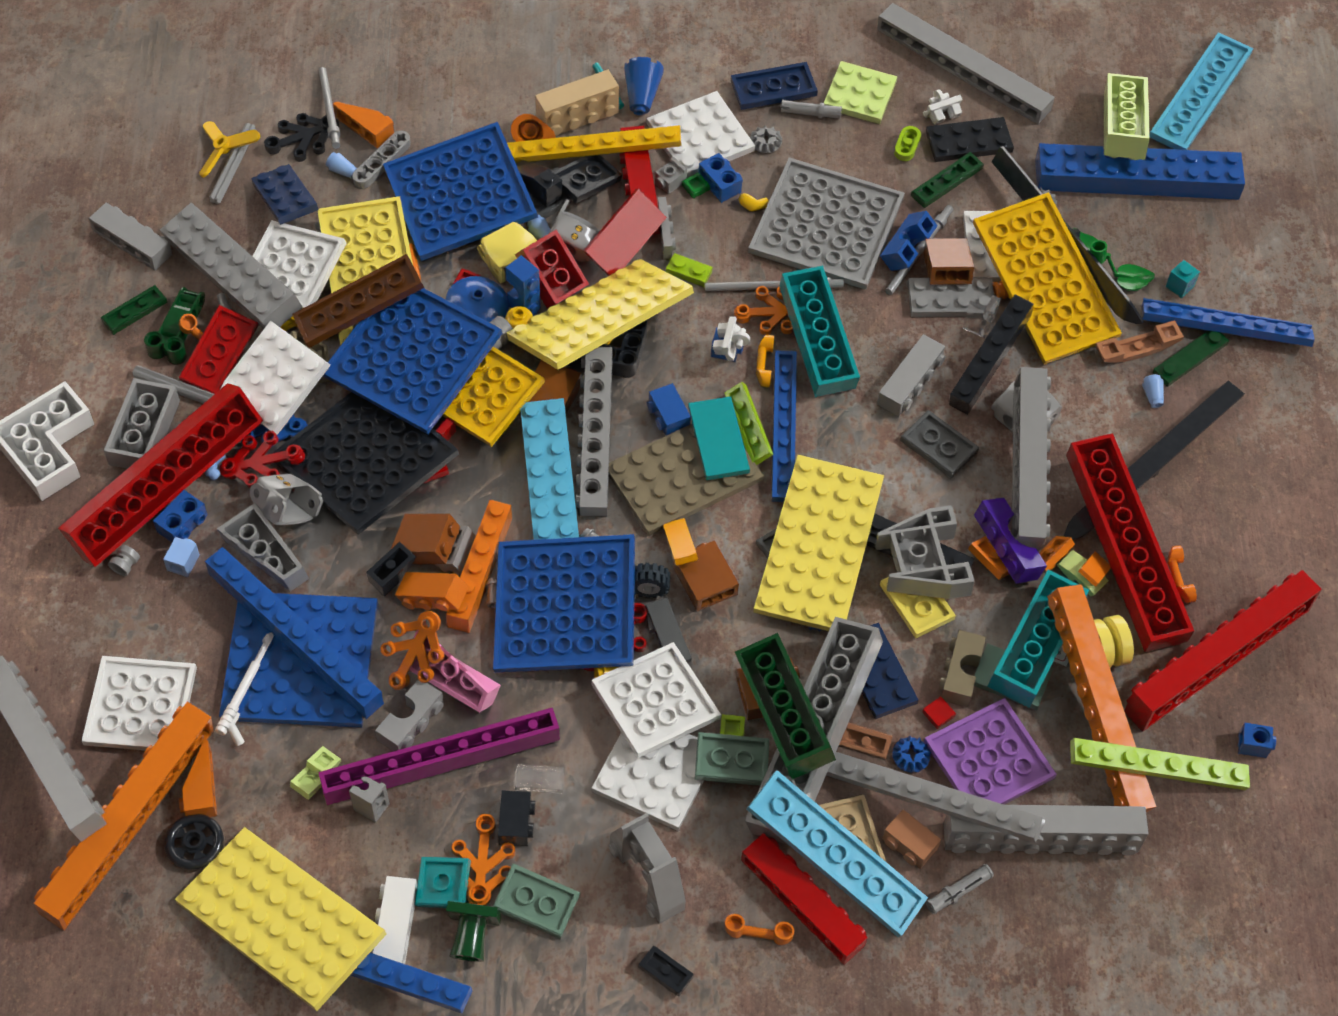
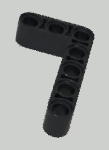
M646 320L625 332L621 348L604 344L600 346L612 347V375L625 378L636 375L647 338ZM581 357L566 365L585 369L581 368Z

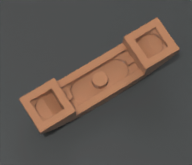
M1174 320L1157 325L1154 331L1120 341L1115 337L1098 342L1096 347L1104 362H1125L1160 352L1180 342L1184 336Z

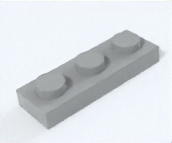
M658 197V209L667 217L660 225L663 259H671L672 250H676L675 238H671V234L674 232L673 221H669L671 205H667L666 197Z

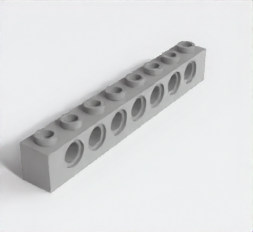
M598 347L581 357V368H585V375H581L580 387L584 388V394H580V407L584 408L583 414H579V427H583V433L578 434V447H582V454L577 455V467H581V474H577L576 487L580 488V495L576 494V508H580V516H607L612 347ZM594 370L601 371L600 373H592ZM594 389L600 390L598 393H592L591 391ZM592 409L600 410L597 413L590 412ZM591 429H598V430H599V431L596 432V433L590 432ZM593 448L599 450L596 453L589 452V450ZM589 469H597V470H598L596 473H589V472H588ZM589 489L597 490V492L593 494H590L587 491Z

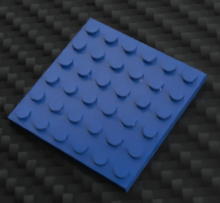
M498 122L383 164L395 196H400L404 219L421 261L482 239L509 223L516 222L522 224L538 218L537 211Z
M423 288L358 322L328 361L330 367L323 377L429 434L503 333L497 326Z
M634 534L499 542L494 672L633 666Z
M274 593L367 679L369 678L378 606L377 598ZM238 601L219 719L222 717L227 705L230 704L251 662L255 660L263 644V638L266 634L272 633ZM274 635L260 662V667L238 707L240 716L237 721L362 728L364 717Z

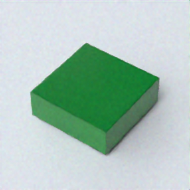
M699 172L682 181L683 188L693 199L710 190L709 183Z

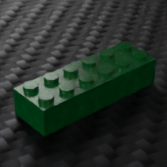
M775 633L735 651L739 664L791 780L835 761L836 758L779 634Z

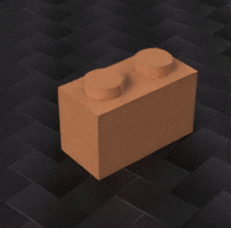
M904 809L887 826L882 838L890 849L897 850L910 865H916L919 869L938 850L941 842L938 836Z

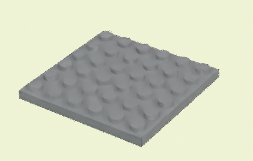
M788 158L748 247V253L798 269L823 265L827 277L843 279L846 284L866 290L905 193Z

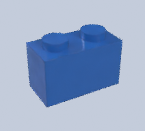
M673 383L649 392L648 410L651 414L654 413L657 427L660 431L663 430L665 436L691 424V416Z

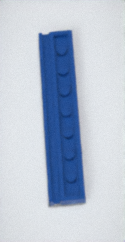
M1143 298L1142 320L1159 323L1175 320L1178 326L1313 347L1315 340L1313 329H1311L1312 325L1147 298Z

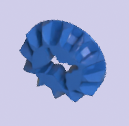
M911 736L904 739L900 738L894 745L892 752L895 764L907 772L923 770L928 765L931 755L927 744L921 741L920 737L912 738ZM910 747H912L915 753H918L915 754V758L913 761L910 757V754H906L908 753Z

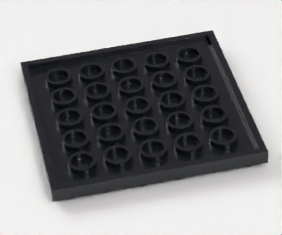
M352 392L273 452L286 451L290 445H299L305 452V459L300 464L293 465L288 460L275 463L286 473L298 477L322 493V504L357 535L362 533L459 455L458 449L433 428L427 434Z

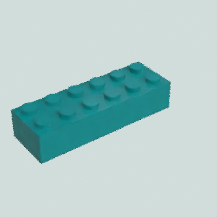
M823 265L782 273L779 287L815 397L856 389L860 375Z
M1049 569L1047 570L987 687L1030 708L1063 644L1060 633L1056 629V621L1052 610L1049 608L1047 596L1057 588L1079 584ZM1083 587L1085 595L1087 596L1089 589Z

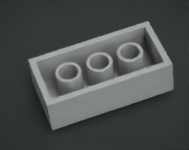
M133 378L104 448L109 465L128 469L167 435L180 402L176 386Z

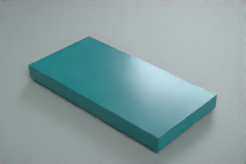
M731 396L688 403L706 480L749 474L750 467Z

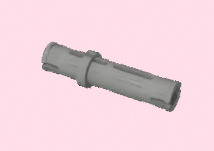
M782 100L781 113L818 116L820 119L823 117L841 119L842 106L824 105L822 102L820 104Z
M983 864L953 885L945 886L942 888V892L926 901L928 910L935 915L948 905L956 904L959 898L993 878V871L987 864Z

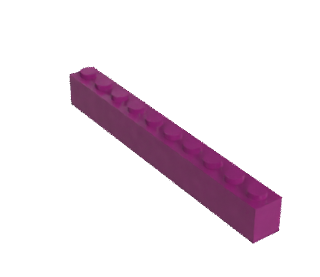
M552 707L318 773L326 803L330 805L351 799L349 790L352 786L360 787L361 790H367L369 785L362 781V777H369L379 784L382 782L386 784V789L559 741L560 730Z

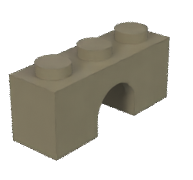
M959 630L957 638L952 637L949 650L953 651L952 657H947L944 670L948 671L946 677L941 678L938 689L943 691L941 697L945 701L968 707L976 677L966 674L961 667L964 665L978 667L986 640L985 636Z

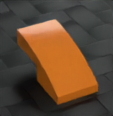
M1094 551L1078 572L1096 587L1111 567L1103 557Z

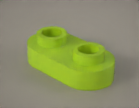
M907 126L902 129L894 151L897 159L909 161L914 157L921 138V132L917 127Z

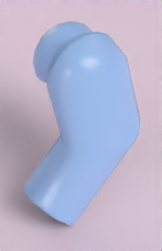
M225 455L204 472L206 477L209 476L211 480H216L221 475L217 465L226 458Z

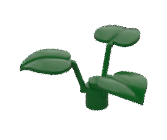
M1080 231L1079 238L1100 264H1103L1106 260L1108 261L1114 276L1118 277L1117 284L1122 289L1138 291L1155 278L1153 272L1133 264L1121 265L1117 272L1111 260V254L1107 253V243Z

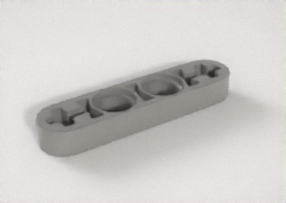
M397 131L390 136L353 172L354 186L359 189H365L385 172L384 163L399 158L409 149L411 145L410 135L406 131ZM385 151L393 152L391 156L383 155ZM374 163H378L381 165L379 168L376 169L370 167V165Z

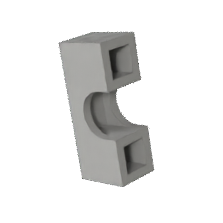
M418 679L405 694L406 705L414 710L413 714L407 718H398L389 713L375 730L377 741L392 751L411 747L416 735L419 732L422 733L427 728L430 718L434 714L437 715L443 708L444 703L441 691L427 682L422 683Z

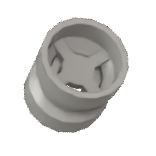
M121 545L117 550L116 557L111 558L108 566L115 573L127 577L131 571V566L137 563L140 555L131 547Z

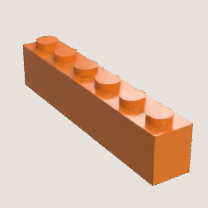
M489 500L460 576L469 588L459 610L447 611L448 628L470 633L486 591L485 583L491 577L498 558L499 542H504L512 521L511 505Z

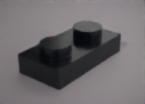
M654 945L638 965V968L678 997L694 978V974Z

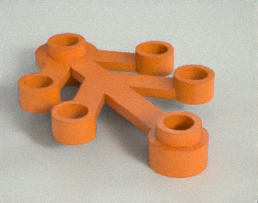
M759 286L756 289V298L764 301L771 307L749 308L747 305L741 304L735 308L734 317L737 318L736 321L738 323L744 324L749 322L751 317L772 316L768 321H762L759 328L762 335H769L772 329L788 315L784 304L768 294V289L765 286ZM778 286L776 295L779 299L783 300L780 287ZM790 320L782 321L780 328L782 333L791 334L793 332Z
M425 611L419 615L417 621L397 622L391 626V634L394 637H401L406 632L419 630L415 638L399 642L388 641L380 647L381 653L386 657L398 651L409 649L399 669L389 676V685L393 689L401 690L409 685L410 677L408 672L416 657L420 666L417 674L419 681L426 683L433 679L434 672L430 668L429 661L436 664L444 659V652L440 648L436 633L440 628L441 620L436 613ZM426 620L430 622V627L427 626ZM397 626L401 628V633L397 631ZM426 638H428L431 648L428 657L424 646ZM387 645L390 646L391 652L387 651ZM434 652L438 654V659L434 657ZM424 671L428 674V679L424 677ZM395 677L398 678L399 684H397Z
M482 814L476 819V829L480 833L478 859L467 849L466 843L463 840H456L452 844L453 854L461 858H469L471 860L470 868L476 873L475 882L470 877L468 880L467 900L470 904L486 906L490 902L491 892L506 879L501 874L504 871H509L511 867L507 865L502 866L498 874L485 883L486 874L503 860L512 859L516 853L515 846L507 842L501 846L497 853L488 859L490 834L496 828L495 819L490 814ZM489 824L490 828L484 830L482 825ZM461 845L464 848L461 851H456L455 847ZM506 848L513 850L510 854L504 853ZM477 893L484 895L481 899L475 898Z

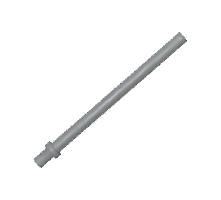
M827 277L830 288L844 287L843 279ZM780 281L705 283V291L756 290L759 286H765L768 290L777 289Z

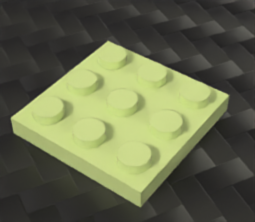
M841 61L824 105L842 106L841 114L880 124L897 82V76Z

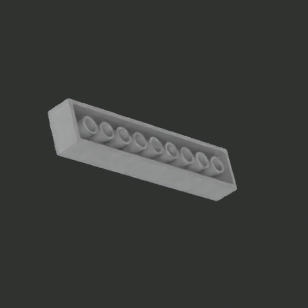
M839 617L834 618L804 686V690L834 755L883 643L879 628ZM777 748L758 793L772 774L778 770L815 802L831 763L791 780ZM750 812L748 813L745 822L752 834L760 836L764 833L768 838L772 837L777 842L787 844Z

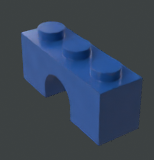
M927 210L909 214L880 255L891 271L909 268L918 255L914 246L921 241L929 239L938 225Z
M521 255L506 266V280L514 287L507 293L510 308L515 306L526 307L534 316L541 309L539 269Z

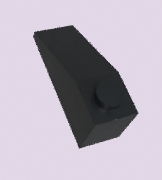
M525 160L516 164L527 190L546 207L562 198V179L552 170Z

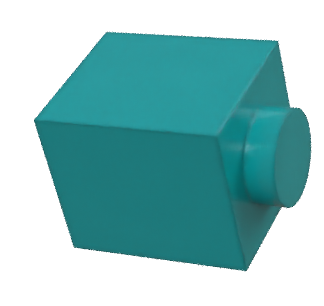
M1183 260L1170 272L1165 287L1180 298H1183L1195 287L1200 271Z

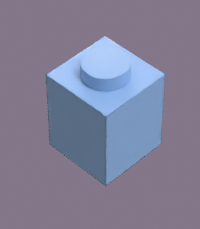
M175 537L163 560L167 571L188 577L200 554L194 541L188 538L180 539Z

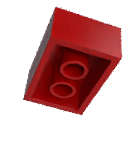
M557 229L514 254L516 258L522 255L539 269L540 298L547 309L589 285Z

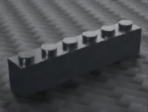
M1016 294L1013 296L950 393V406L967 415L969 414L1032 316L1033 303Z

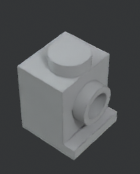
M674 157L670 159L669 163L655 172L657 187L663 189L668 194L680 187L682 181L687 179V168Z

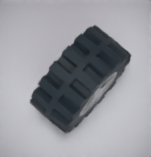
M640 563L638 566L635 565L634 595L638 594L639 597L657 598L658 596L663 597L664 594H668L670 588V571L668 568H664L663 565L657 566L656 563H645L644 565Z

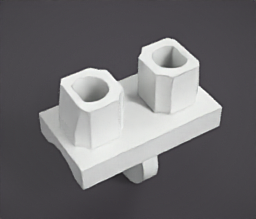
M935 90L933 98L929 99L931 105H928L927 111H924L923 114L925 118L930 117L934 125L942 123L946 119L943 114L945 111L948 112L951 119L957 118L962 114L960 106L962 97L957 95L949 98L948 93L943 94L941 90Z
M729 317L728 323L718 324L719 338H724V340H715L713 343L715 354L725 355L728 361H734L736 350L742 349V346L750 343V336L746 333V329L736 324V317Z

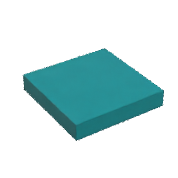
M421 857L415 906L447 908L448 901L465 903L471 860L469 858Z

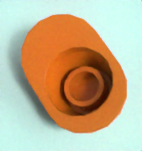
M532 114L517 116L511 125V134L516 142L556 138L554 131Z

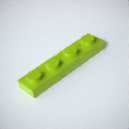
M740 382L724 392L726 397L731 396L744 446L752 463L754 462L758 465L773 456V452L745 383Z

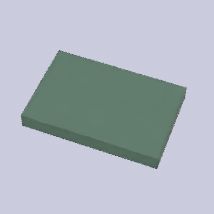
M987 643L974 675L976 677L974 686L1012 700L987 687L1005 652L1004 649ZM1053 668L1049 669L1030 708L1038 710Z
M698 732L694 780L761 786L768 770L770 739Z
M513 863L493 907H498L500 913L561 939L578 901L580 892Z

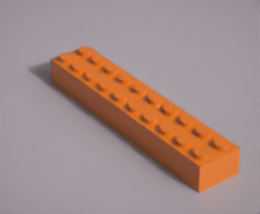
M188 701L183 707L179 706L176 709L170 725H165L160 730L157 736L159 739L154 746H148L142 756L144 759L141 763L131 768L127 776L129 779L124 785L120 784L116 788L110 804H105L102 807L105 811L102 816L107 824L80 842L78 846H72L66 855L67 860L62 867L58 866L50 876L52 880L46 888L41 887L36 893L34 905L39 915L65 931L199 752L203 741H207L214 732L212 717Z

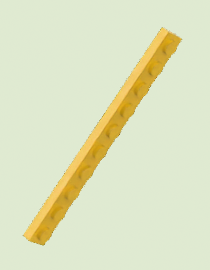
M680 125L507 143L515 163H519L522 160L530 162L682 146Z

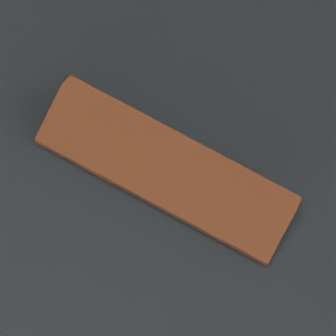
M849 722L839 745L886 759L893 735Z

